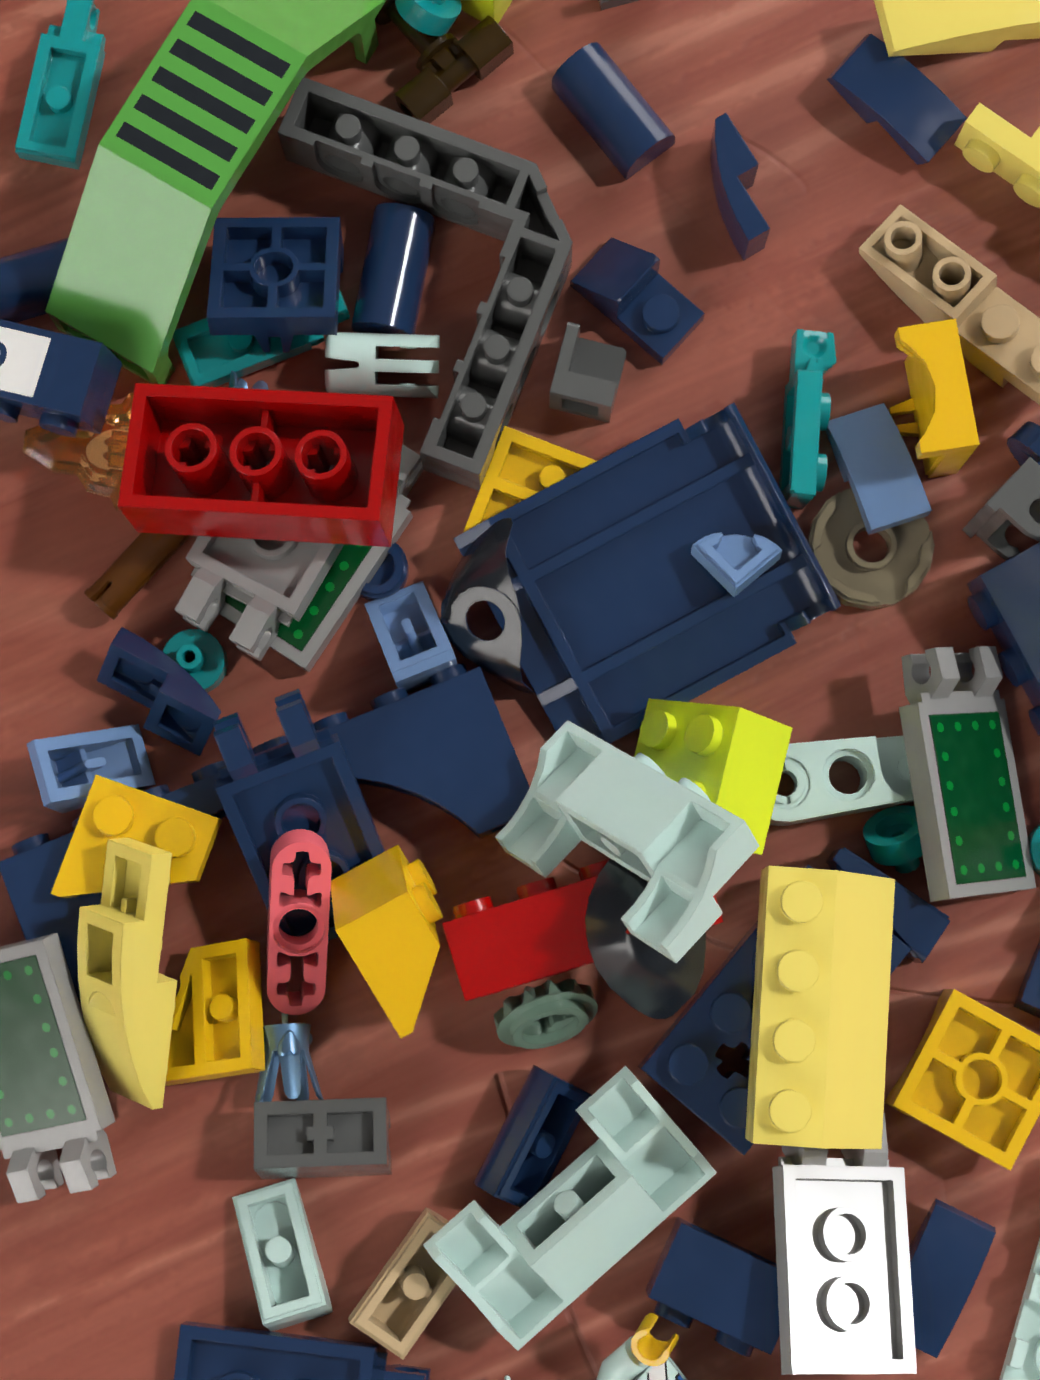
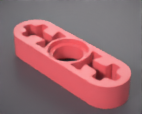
M296 829L284 833L275 841L270 853L265 979L267 996L270 1003L278 1011L288 1015H302L314 1010L323 1000L326 989L332 866L329 849L324 839L317 833L306 829ZM301 851L308 852L310 862H312L307 864L306 890L294 889V874L290 864L294 862L296 852ZM303 909L311 912L317 919L315 927L303 936L286 934L281 930L279 923L282 917L289 911ZM290 956H302L301 964L304 981L301 983L300 991L296 992L288 991L286 983L290 979Z

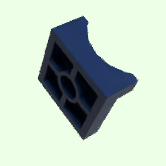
M340 217L216 218L207 308V322L210 335H254L264 353H270V337H280L283 353H289L294 335H337L340 273H343L344 266Z

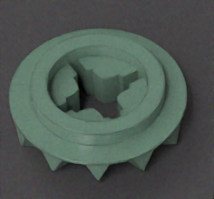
M566 979L560 983H553L551 980H547L543 985L535 988L526 986L524 993L521 995L509 996L503 1001V1007L493 1016L498 1038L503 1043L526 1049H539L560 1044L580 1033L595 1017L598 1011V1004L590 985L578 984L575 979Z

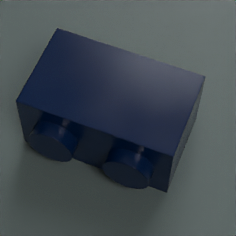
M677 1217L646 1286L648 1297L658 1301L654 1312L675 1324L689 1329L694 1319L718 1330L714 1338L716 1342L746 1357H751L754 1347L771 1355L780 1336L777 1263Z

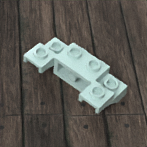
M568 720L540 748L537 768L525 798L510 821L495 836L506 853L545 878L582 840L648 881L644 891L623 915L621 920L633 936L675 963L688 952L723 914L713 896L759 847L745 820L711 802L705 792L689 779L681 778L676 782L667 777L663 770L648 756L637 753L635 757H632Z
M626 1066L576 1109L577 1113L599 1139L505 1223L499 1226L473 1200L423 1244L432 1259L463 1290L495 1329L517 1351L717 1173Z

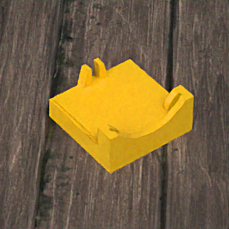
M956 319L898 327L894 338L896 348L908 355L904 363L911 399L890 407L888 411L891 416L913 413L915 422L896 426L902 436L919 438V442L915 446L917 459H923L925 475H928V478L956 474L980 445Z
M944 989L937 1001L930 1023L918 1048L884 1103L920 1121L1004 1169L1011 1171L1040 1115V1036L955 989Z

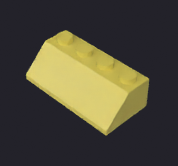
M770 865L761 870L745 1139L751 1143L822 1149H882L895 879L838 870Z

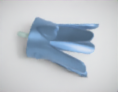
M281 1012L282 1024L263 1026L265 1071L259 1074L255 1102L272 1101L279 1063L281 1065L284 1092L288 1098L296 1099L297 1101L309 1100L308 1069L315 1094L318 1099L323 1100L309 1053V1044L313 1040L310 1033L311 1025L288 1023V1014Z

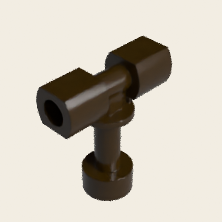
M386 0L375 18L379 25H385L392 21L420 52L421 56L416 64L420 73L397 91L395 97L397 105L405 115L429 124L453 105L451 93L474 74L482 81L514 54L513 42L500 25L489 15L460 40L452 33L438 37L427 35L414 29L399 14L395 0Z

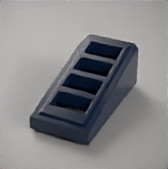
M845 847L832 851L826 860L830 870L890 878ZM895 881L892 934L911 948L906 955L907 958H910L914 963H923L950 923V920H948L949 916Z

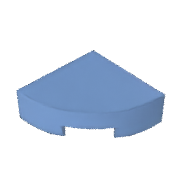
M722 532L713 533L692 544L691 555L733 597L737 596L780 560L782 549L778 545L756 534L751 537L739 534L723 535Z

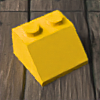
M396 845L331 880V898L336 933L399 1037L403 1038L413 1032L440 948L435 922L443 918L433 896L437 894V890L420 859L409 863L399 845Z

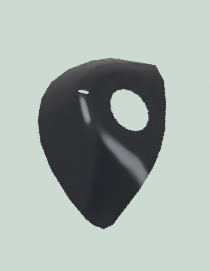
M504 518L495 522L483 532L468 548L464 556L461 557L441 604V624L448 640L464 657L514 689L533 694L534 692L522 682L521 613L517 594L509 575L506 555L513 521L511 518ZM482 600L490 601L502 611L505 625L501 635L496 639L483 640L476 637L470 631L467 624V612L475 602Z
M610 858L599 873L588 898L585 925L591 956L595 967L609 987L631 1007L648 1017L667 1019L673 1016L697 990L704 972L706 934L704 933L688 952L675 963L632 934L625 933L627 927L621 918L636 902L647 886L648 881Z

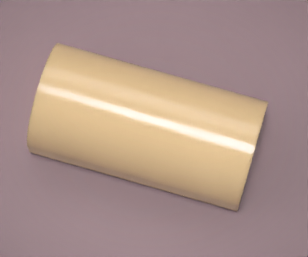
M427 1207L348 1317L350 1324L402 1360H404L456 1285L450 1276L432 1259L423 1246L426 1241L449 1222L443 1216Z

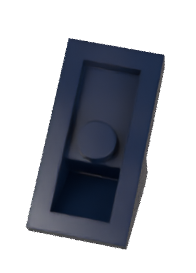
M611 237L570 281V286L663 365L703 321L705 313L658 273L660 259L655 254Z

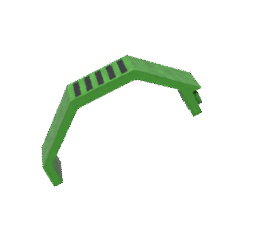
M190 0L98 144L45 310L58 330L70 336L103 343L122 362V367L151 384H167L175 371V367L168 357L169 345L216 218L223 204L301 80L311 68L347 41L353 43L356 59L364 64L368 63L379 45L375 18L386 0Z

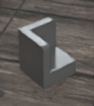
M568 322L550 389L549 408L609 423L626 359L625 349L580 338V324Z

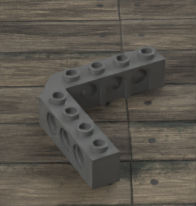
M304 77L294 92L278 130V136L287 161L394 201L420 208L437 217L504 241L499 254L500 271L487 303L480 301L476 311L477 328L464 361L457 359L453 368L454 385L441 418H433L420 450L423 470L479 491L504 426L508 427L570 272L573 242L563 220L559 219L548 195L546 183L536 163Z

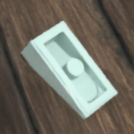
M292 1178L232 1197L262 1324L270 1331H275L332 1313L333 1308L296 1179Z

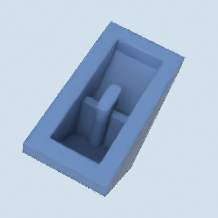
M423 581L400 589L389 597L375 599L364 604L398 689L405 688L407 692L429 684V677L458 665L451 644Z
M139 724L36 739L27 743L43 806L62 814L84 807L95 775L138 790L155 785Z

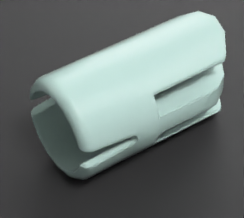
M337 332V335L327 336L325 358L359 363L358 367L325 370V387L328 393L438 398L439 386L378 383V372L439 373V360L378 358V346L416 349L417 347L440 348V335Z

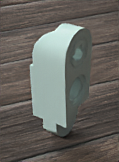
M876 736L789 744L782 773L791 776L794 781V790L788 796L777 794L770 825L788 826L914 802L904 737L876 738ZM837 761L848 762L858 770L860 785L857 792L843 794L831 785L829 769L832 763Z

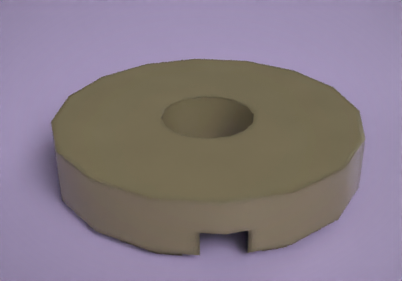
M852 488L846 489L841 493L839 492L825 502L812 521L807 541L840 603L864 610L894 606L911 595L929 572L935 547L932 530H929V525L923 517L877 532L886 542V557L879 562H866L857 556L853 547L855 535L866 531Z

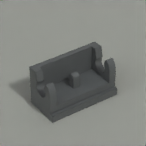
M1031 457L1027 459L962 529L970 538L976 534L1005 560L1020 554L1018 548L1010 545L1006 540L1005 532L1009 526L1014 525L1024 535L1040 542V465Z
M386 1097L254 1102V1170L262 1179L392 1175V1157L389 1150V1129L391 1128Z

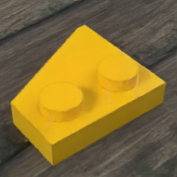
M95 775L51 894L61 898H72L79 895L102 893L108 839L131 838L171 852L169 885L199 882L222 820Z
M244 938L190 948L180 975V989L175 997L165 1086L265 1071L260 943Z

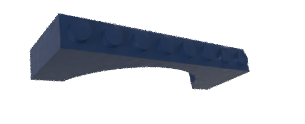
M458 664L429 677L431 687L411 695L407 694L405 688L395 689L371 700L372 711L352 719L348 718L346 712H340L313 723L316 731L328 726L331 735L338 733L358 784L391 789L416 797L460 821L480 839L501 831L518 810L530 788L481 667L467 672L464 664ZM286 736L271 739L254 747L253 752L254 754L286 743L288 739ZM223 760L194 771L191 774L194 783L170 792L167 784L153 787L144 792L222 820L227 815L215 790V779L220 778L217 769L226 766ZM79 818L72 822L74 830L76 828ZM74 832L54 840H50L48 833H43L14 844L11 847L14 856L0 861V872L25 939L29 940L58 933L78 1001L81 1003L77 960L80 906L101 904L102 893L79 895L72 898H61L51 894Z

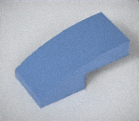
M884 403L829 420L826 433L843 481H849L868 535L926 517L930 514L932 509L902 436Z

